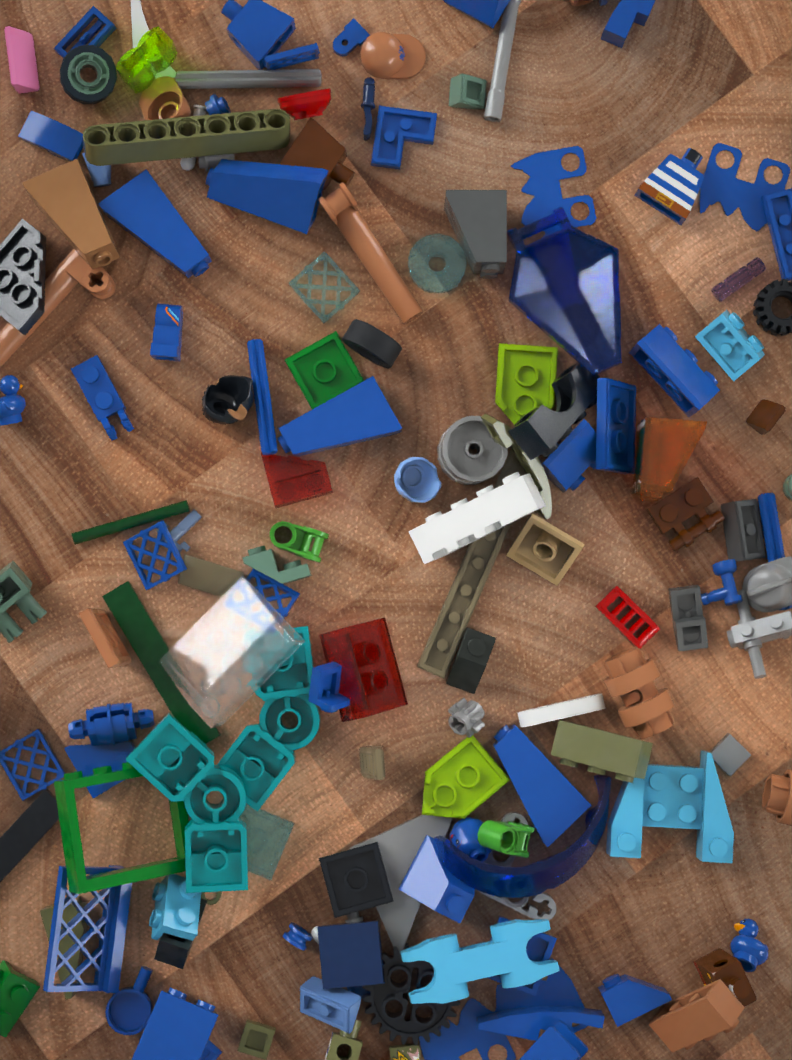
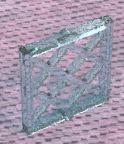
M325 251L311 264L305 266L304 270L288 283L323 324L339 310H342L360 292ZM320 260L324 261L323 271L313 270V266ZM328 262L337 272L327 271ZM304 274H308V284H297V280ZM312 274L323 275V284L312 285ZM327 275L338 276L337 286H326ZM341 276L350 287L341 286ZM298 288L308 289L307 298L300 292ZM311 289H322V300L311 299ZM326 290H337L336 301L325 300ZM341 291H351V295L347 299L340 301ZM311 303L321 304V314ZM325 304L336 305V308L330 314L325 315Z

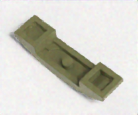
M484 414L481 416V419L493 440L506 449L511 446L525 473L531 474L546 505L535 511V513L546 520L549 519L552 514V497L548 478L539 457L530 460L508 431L511 427L488 414Z

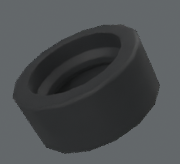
M358 319L352 321L342 338L343 342L352 350L387 369L392 367L402 350L401 345L389 335Z

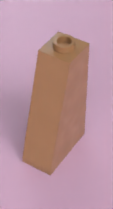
M78 159L22 182L33 203L92 269L106 266L120 258L87 176Z

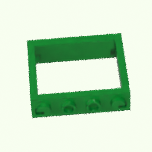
M129 762L122 763V769L112 771L111 766L93 768V774L83 776L82 771H75L64 774V780L54 781L69 892L82 894L185 872V826L189 820L184 801L171 802L169 800L177 857L86 876L74 789L141 777L143 775Z

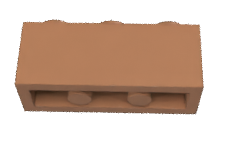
M719 979L662 1005L648 1025L673 1053L682 1048L688 1050L703 1039L707 1042L722 1031L729 1033L739 1024L737 1018L745 1007L723 981Z

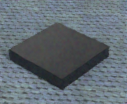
M378 842L319 858L335 918L394 902Z

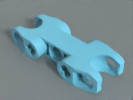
M514 919L490 926L491 941L459 947L457 934H447L426 939L413 947L400 951L403 962L426 961L434 969L432 981L427 986L409 992L411 1004H444L470 996L467 982L500 975L502 988H514L532 984L545 976L560 971L556 960L532 961L526 953L528 940L532 936L551 929L549 920Z

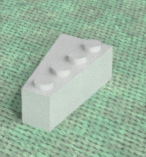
M515 472L502 479L504 485L495 489L493 485H490L476 492L477 498L469 502L467 498L450 505L451 511L443 515L441 511L425 518L426 523L408 531L423 563L427 564L442 558L545 507L546 505L531 474L520 476L519 472Z

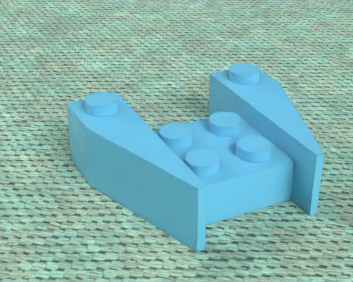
M701 750L700 767L648 764L645 779L634 778L633 783L623 781L607 822L606 853L610 857L641 858L642 826L697 829L696 858L702 862L733 863L734 831L712 753Z

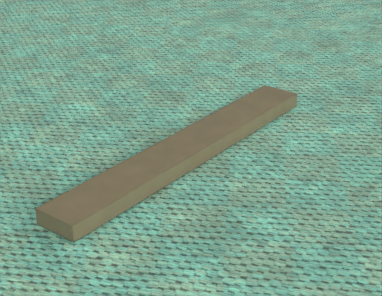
M512 448L494 489L504 485L502 479L515 472H519L520 476L526 474ZM511 524L469 544L417 664L418 668L445 678Z

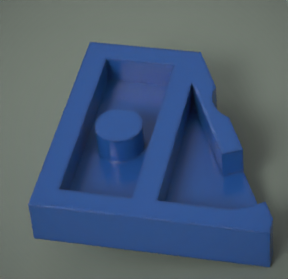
M132 741L116 743V745H69L64 749L76 770L82 771V775L86 776L93 774V768L111 766L112 771L122 769V763L127 762L126 757L136 747ZM124 780L87 786V789L92 798H95Z

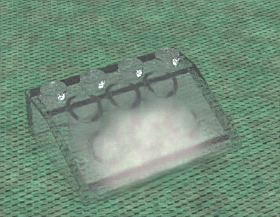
M242 576L159 662L190 707L210 728L222 726L305 640L253 585Z

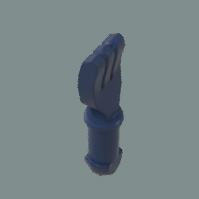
M372 77L364 79L363 102L361 104L365 116V127L363 130L365 141L369 140L372 134L371 110L375 109V80Z

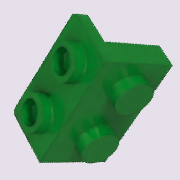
M5 960L0 963V1035L6 1038L40 988V985L36 980L13 970L9 962Z

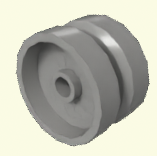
M467 416L457 420L442 434L437 446V460L442 471L451 480L463 485H477L495 476L504 466L508 455V448H504L493 440L481 416ZM469 446L471 449H477V454H470L468 451Z

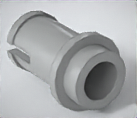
M234 154L199 157V169L209 171L208 168H216L221 159L235 160Z

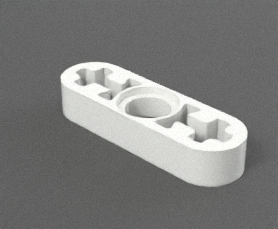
M601 693L517 712L520 727H528L605 709V703Z

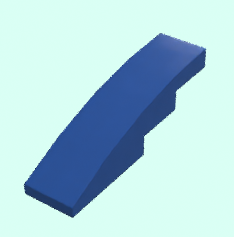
M531 1006L506 1009L478 1016L476 1026L477 1030L537 1041L540 1029L547 1030L550 1026H555L559 1021H563L570 1030L572 1023L603 1029L605 1016L598 1009L575 1006Z

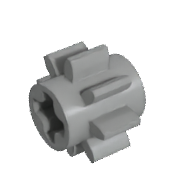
M462 698L448 709V712L452 715L448 720L449 726L458 735L466 734L470 738L485 726L484 722L481 721L485 715L484 710L476 701L470 700L467 702L465 698Z

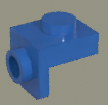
M333 661L312 667L308 701L319 706L324 712L333 713L337 712L338 709L350 706L351 699L339 694L342 673L341 664Z

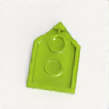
M499 343L495 403L513 424L524 414L542 404L549 409L555 406V392L552 383L556 380L558 347Z
M473 735L470 738L466 737L425 771L421 815L465 819L509 782L510 779Z

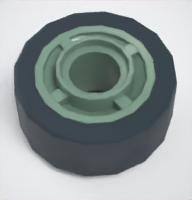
M81 45L70 50L64 57L60 67V82L65 93L74 101L82 104H97L105 100L112 93L117 80L116 66L112 57L103 49L94 45ZM84 68H92L96 72L97 78L93 82H85L81 79L80 71Z

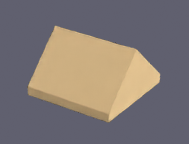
M532 513L506 556L558 586L585 544Z

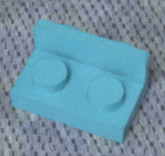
M726 310L695 337L734 382L757 363L765 353L762 351L764 346L755 335L749 336L742 328L745 326L742 319L736 313L732 312L730 314Z

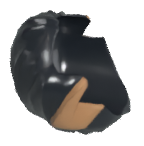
M236 375L219 377L216 384H209L206 391H204V396L202 397L203 415L209 421L221 425L233 424L243 420L253 405V380L245 376Z

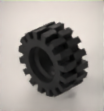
M788 279L775 280L759 292L757 299L754 301L753 306H755L753 314L754 316L757 315L758 318L756 322L758 325L762 324L764 326L762 330L765 332L771 331V335L781 334V336L792 333V314L790 317L782 319L776 317L771 310L772 301L777 297H785L792 303V282H788Z

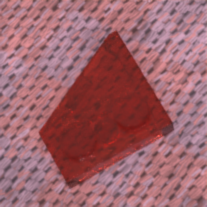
M261 452L275 508L333 493L325 462L307 461L290 455L288 457L275 454L263 455Z

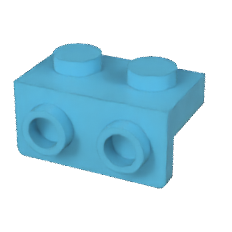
M176 874L166 875L161 883L158 882L155 885L152 894V900H155V908L149 920V926L152 927L151 939L158 940L163 933L193 941L198 934L201 892L186 893V877Z

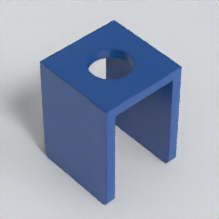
M559 1021L555 1026H550L519 1060H580L588 1052V1047L563 1021Z

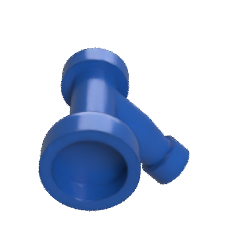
M729 559L713 564V572L715 575L721 576L724 587L710 593L701 594L703 605L724 600L726 606L741 603L743 601L742 595H738L733 573L737 570L736 560Z

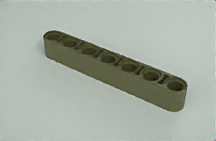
M268 109L93 125L86 128L83 132L85 157L92 165L104 166L277 150L285 148L290 142V116L281 109Z

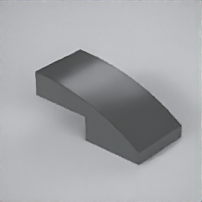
M691 585L668 588L677 650L680 652L708 648L706 619L703 617L700 586Z

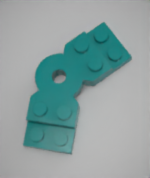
M308 626L275 630L274 633L266 631L248 634L255 694L265 703L260 712L259 724L247 725L217 765L226 766L239 775L245 787L246 804L257 812L295 764V750L308 745L314 739L320 727L319 708L308 701L312 667H314ZM287 711L294 712L298 717V724L294 728H287L282 723V715Z
M168 713L126 757V761L171 802L184 801L186 811L191 818L185 826L186 893L248 890L246 823L239 818L246 806L244 784L239 775L232 769L223 765H214V752L193 732L188 731L176 718ZM212 791H219L223 794L224 798L220 803L212 804L207 801V795Z

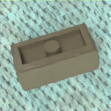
M185 554L183 561L187 569L180 573L178 584L230 600L239 589L244 572Z

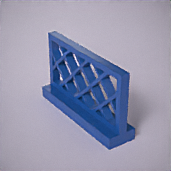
M109 865V867L85 866L86 874L94 875L126 867L120 865ZM59 866L43 991H104L106 993H118L132 883L102 889L99 893L92 891L91 893L94 898L82 908L76 900L80 894L70 893L66 887V866ZM72 903L79 913L66 924L62 918L63 910ZM99 903L103 908L102 917L94 924L87 914ZM84 919L90 929L78 939L72 929ZM68 934L75 944L62 955L58 950L59 941ZM96 934L99 938V945L90 955L83 945ZM80 949L87 959L74 970L68 960ZM64 965L70 975L61 984H54L55 972ZM92 965L95 969L94 983H84L79 976Z

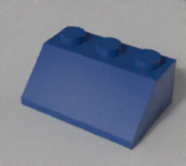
M659 324L637 342L629 353L688 417H691L720 391L716 386L718 381L710 372H703L696 364L698 362L697 358L690 350H683L676 343L678 338L668 327L663 328Z

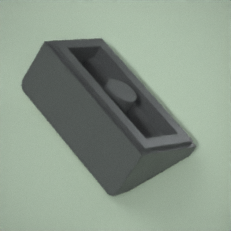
M757 499L721 504V513L725 518L723 526L728 560L735 559L736 562L766 558Z

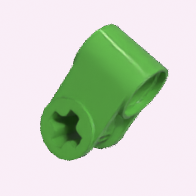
M284 521L272 526L270 539L275 547L295 553L296 556L308 560L321 562L319 555L324 540L328 539L329 534ZM281 527L290 529L292 532L291 540L285 544L277 542L275 540L277 529ZM315 538L312 550L309 551L311 541Z
M487 820L479 828L478 842L485 848L504 854L529 858L530 853L527 849L530 835L535 831V827L512 821Z

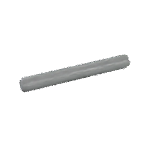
M319 69L178 71L175 77L180 89L320 87L322 83V74Z

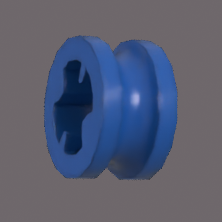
M291 922L289 924L290 931L284 932L283 938L298 949L305 951L307 948L306 942L311 941L313 936L301 926Z

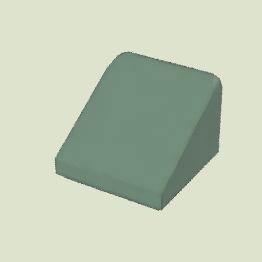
M463 73L452 77L450 81L449 106L483 110L485 108L487 80Z

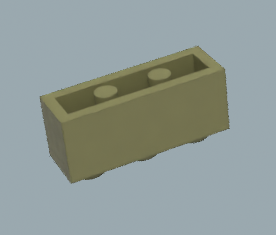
M559 720L551 755L561 758L560 764L575 768L578 767V763L588 765L587 771L605 775L607 770L616 773L615 779L633 783L634 778L645 779L653 743Z

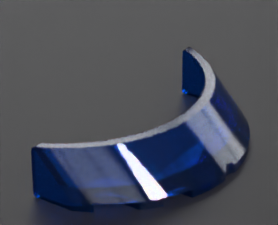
M600 774L594 776L599 793L598 804L589 810L586 815V831L565 851L524 867H501L470 857L452 844L448 838L439 835L434 837L443 866L452 875L473 889L498 897H530L541 894L547 889L558 887L573 877L587 863L602 838L609 814L611 777Z

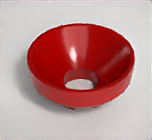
M331 88L277 98L280 109L286 111L294 120L323 115V111L332 99Z

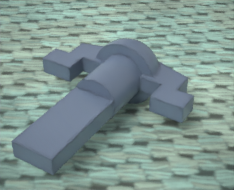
M195 509L169 532L179 553L183 549L186 552L191 549L185 541L180 545L177 541L202 518ZM162 535L161 541H164V542L167 543V541H166L164 535Z

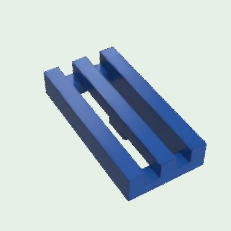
M92 6L53 49L64 59L68 54L65 49L95 17L98 18L97 22L84 33L70 50L86 45L105 24L106 26L88 44L100 47L116 30V26L98 9Z

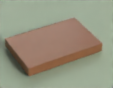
M87 608L78 613L108 668L123 667L132 662V658L105 610Z

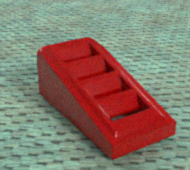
M615 586L595 606L634 647L641 649L660 630V627L618 586ZM619 597L622 602L610 612L607 607ZM628 606L631 610L619 621L616 616ZM634 615H637L639 619L627 629L624 625ZM645 624L648 628L636 638L633 634Z

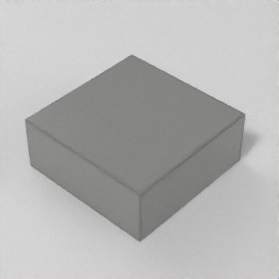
M729 733L710 751L714 762L730 777L751 756Z

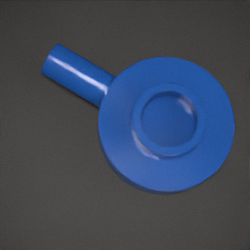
M142 966L133 987L121 988L118 993H114L109 999L105 1014L109 1026L115 1032L122 1035H134L146 1027L153 1011V1006L144 990L153 972L152 969Z

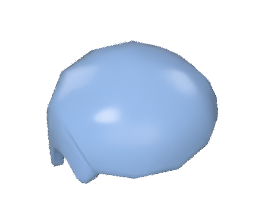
M424 457L407 458L400 462L394 474L396 490L410 502L426 503L435 498L441 488L442 483L438 478L437 467Z

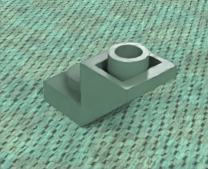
M265 546L248 550L249 556L242 557L244 564L281 584L312 576L309 565H302L300 560L284 564V570L279 572L274 551L272 549L266 550Z

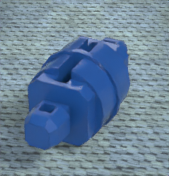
M132 702L112 705L109 703L106 706L86 709L87 720L79 719L68 724V731L72 739H85V736H89L91 746L116 745V743L137 739L136 728H141L142 730L155 725L153 710L140 709L134 713Z

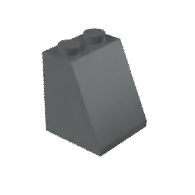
M446 190L444 211L473 274H480V278L483 279L498 278V274L504 273L507 263V190Z

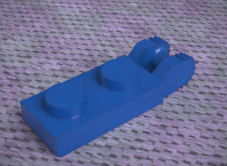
M98 355L71 368L96 418L102 423L112 441L118 437L114 426L108 419L109 417L118 413L124 429L128 432L134 430L125 411L126 407Z

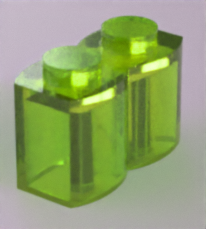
M159 26L150 29L142 36L138 46L127 51L118 61L116 69L121 79L135 93L144 91L152 84L157 73L164 71L174 62L177 56L175 44Z

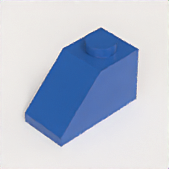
M619 974L611 975L602 981L603 985L598 987L617 1027L672 1000L665 988L626 974L619 976Z

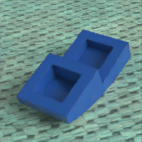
M32 110L18 135L23 141L43 148L52 155L67 161L77 159L84 146L82 133Z

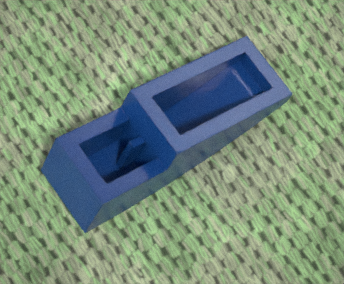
M621 0L603 30L601 40L622 48L633 22L645 26L656 0Z

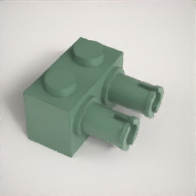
M14 560L0 570V632L7 639L8 643L12 642L14 637L17 638L24 631L6 612L11 605L16 604L30 620L31 624L36 623L38 618L41 619L47 613L29 593L33 582Z

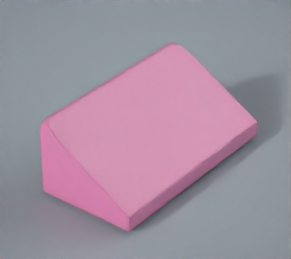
M5 27L11 84L19 94L36 92L40 87L33 36L29 32L14 27Z

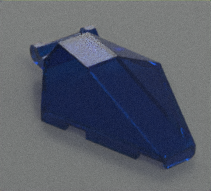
M562 207L553 210V214L517 229L514 227L508 230L509 240L517 252L509 302L593 376L622 363L619 249L572 226ZM555 225L561 228V230L526 246L523 242L524 239Z

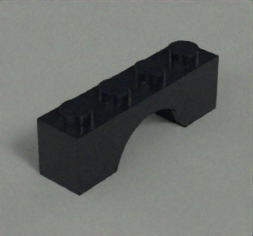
M586 358L566 368L552 383L557 399L556 411L542 404L524 414L508 431L530 460L541 454L544 457L552 454L559 447L557 441L564 439L573 431L571 425L581 421L587 415L585 410L597 403V378L601 377Z

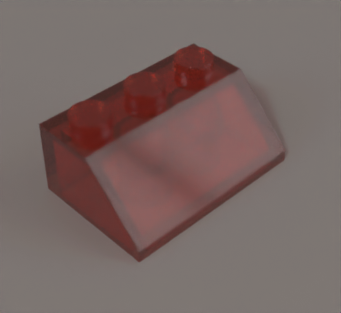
M385 618L319 635L326 663L334 661L342 665L339 694L351 699L350 706L339 709L342 722L369 717L408 704Z

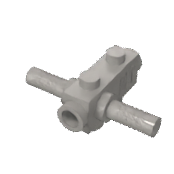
M739 590L737 591L738 595H742L743 599L741 603L737 604L740 620L738 625L731 626V630L727 631L728 641L731 648H744L745 651H748L754 678H764L767 675L760 651L762 643L780 638L788 639L792 635V613L787 611L756 620L751 615L746 591Z

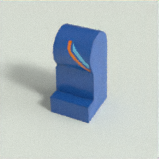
M157 304L153 341L150 349V356L155 360L178 362L181 360L183 307L181 305Z

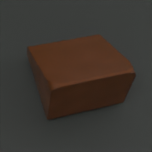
M763 399L746 419V423L761 435L771 431L784 414L786 407Z

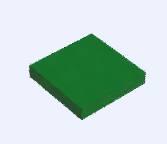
M336 331L285 359L289 370L311 409L318 407L364 381Z

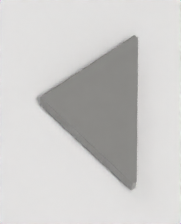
M420 815L350 847V849L378 842L394 902L376 906V909L393 947L396 946L399 951L404 949L421 904L400 891L399 887L426 835L443 843L452 818Z

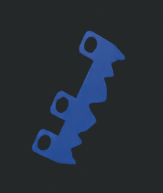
M717 143L713 146L704 174L705 178L701 185L700 214L705 212L709 205H713L716 202L721 203L727 216L731 215L739 207L745 222L753 230L758 231L767 223L761 197L765 194L785 190L790 167L785 163L766 158L760 164L755 183H749L735 178L742 158V152L738 148ZM727 150L733 154L734 164L732 167L722 169L716 164V155L720 151ZM777 166L781 169L783 176L779 183L769 184L766 182L764 171L767 167Z
M579 146L535 153L512 164V168L523 170L524 173L530 176V179L522 187V192L534 195V198L524 210L522 224L545 232V235L527 249L529 256L537 265L549 270L548 273L539 279V283L551 289L552 293L548 296V300L541 303L538 308L563 311L572 305H583L588 297L586 286L591 281H599L605 288L604 295L599 299L597 305L608 303L611 300V292L606 275L596 274L578 278L569 234L570 228L591 225L595 222L596 214L593 199L589 195L563 199L559 182L561 179L585 174L587 168L583 149ZM574 153L579 157L580 166L577 170L569 172L563 169L561 159L565 154ZM576 202H583L589 207V216L585 220L579 221L572 217L570 210Z
M560 966V971L548 975L546 981H541L536 997L515 988H502V984L496 987V1010L494 1012L531 1006L585 1007L572 980ZM474 998L469 999L461 1010L457 1026L448 1020L450 1027L446 1028L441 1025L440 1037L430 1032V1042L428 1043L423 1036H419L421 1051L425 1060H460L459 1056L475 1048L478 1049L483 1060H489L488 1051L491 1046L496 1044L504 1046L507 1050L506 1060H516V1056L506 1035L477 1030V1017L494 1012L488 1010ZM579 1024L572 1027L571 1031L576 1033L586 1028L587 1025Z

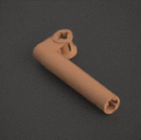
M342 182L339 184L338 189L328 194L325 198L322 196L318 198L330 219L334 221L402 323L405 325L423 313L422 308L357 208L358 204L346 185Z
M73 248L45 280L44 314L28 333L23 335L9 322L0 331V368L78 284L95 298L104 300L111 297L115 292L116 285L114 279L103 267L92 269ZM97 280L104 282L101 286H98L95 283Z

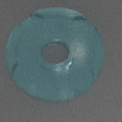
M442 234L427 235L418 240L410 250L408 258V270L411 279L416 286L429 293H446L457 287L464 277L467 265L465 252L460 244L450 236ZM441 257L446 263L445 268L438 272L433 271L428 264L430 259Z

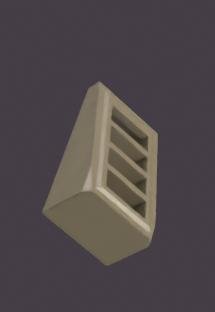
M383 746L360 747L361 775L365 778L384 780Z

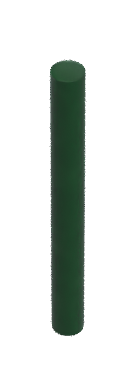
M185 500L72 533V539L76 545L190 512L189 504Z

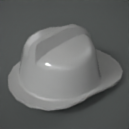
M791 556L759 565L748 572L744 578L742 590L746 591L748 603L752 608L765 613L792 605Z

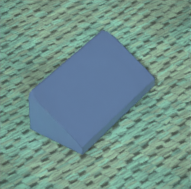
M311 977L300 986L301 1013L349 1034L352 1032L361 1004L360 995L343 988L323 989L322 979L317 977Z

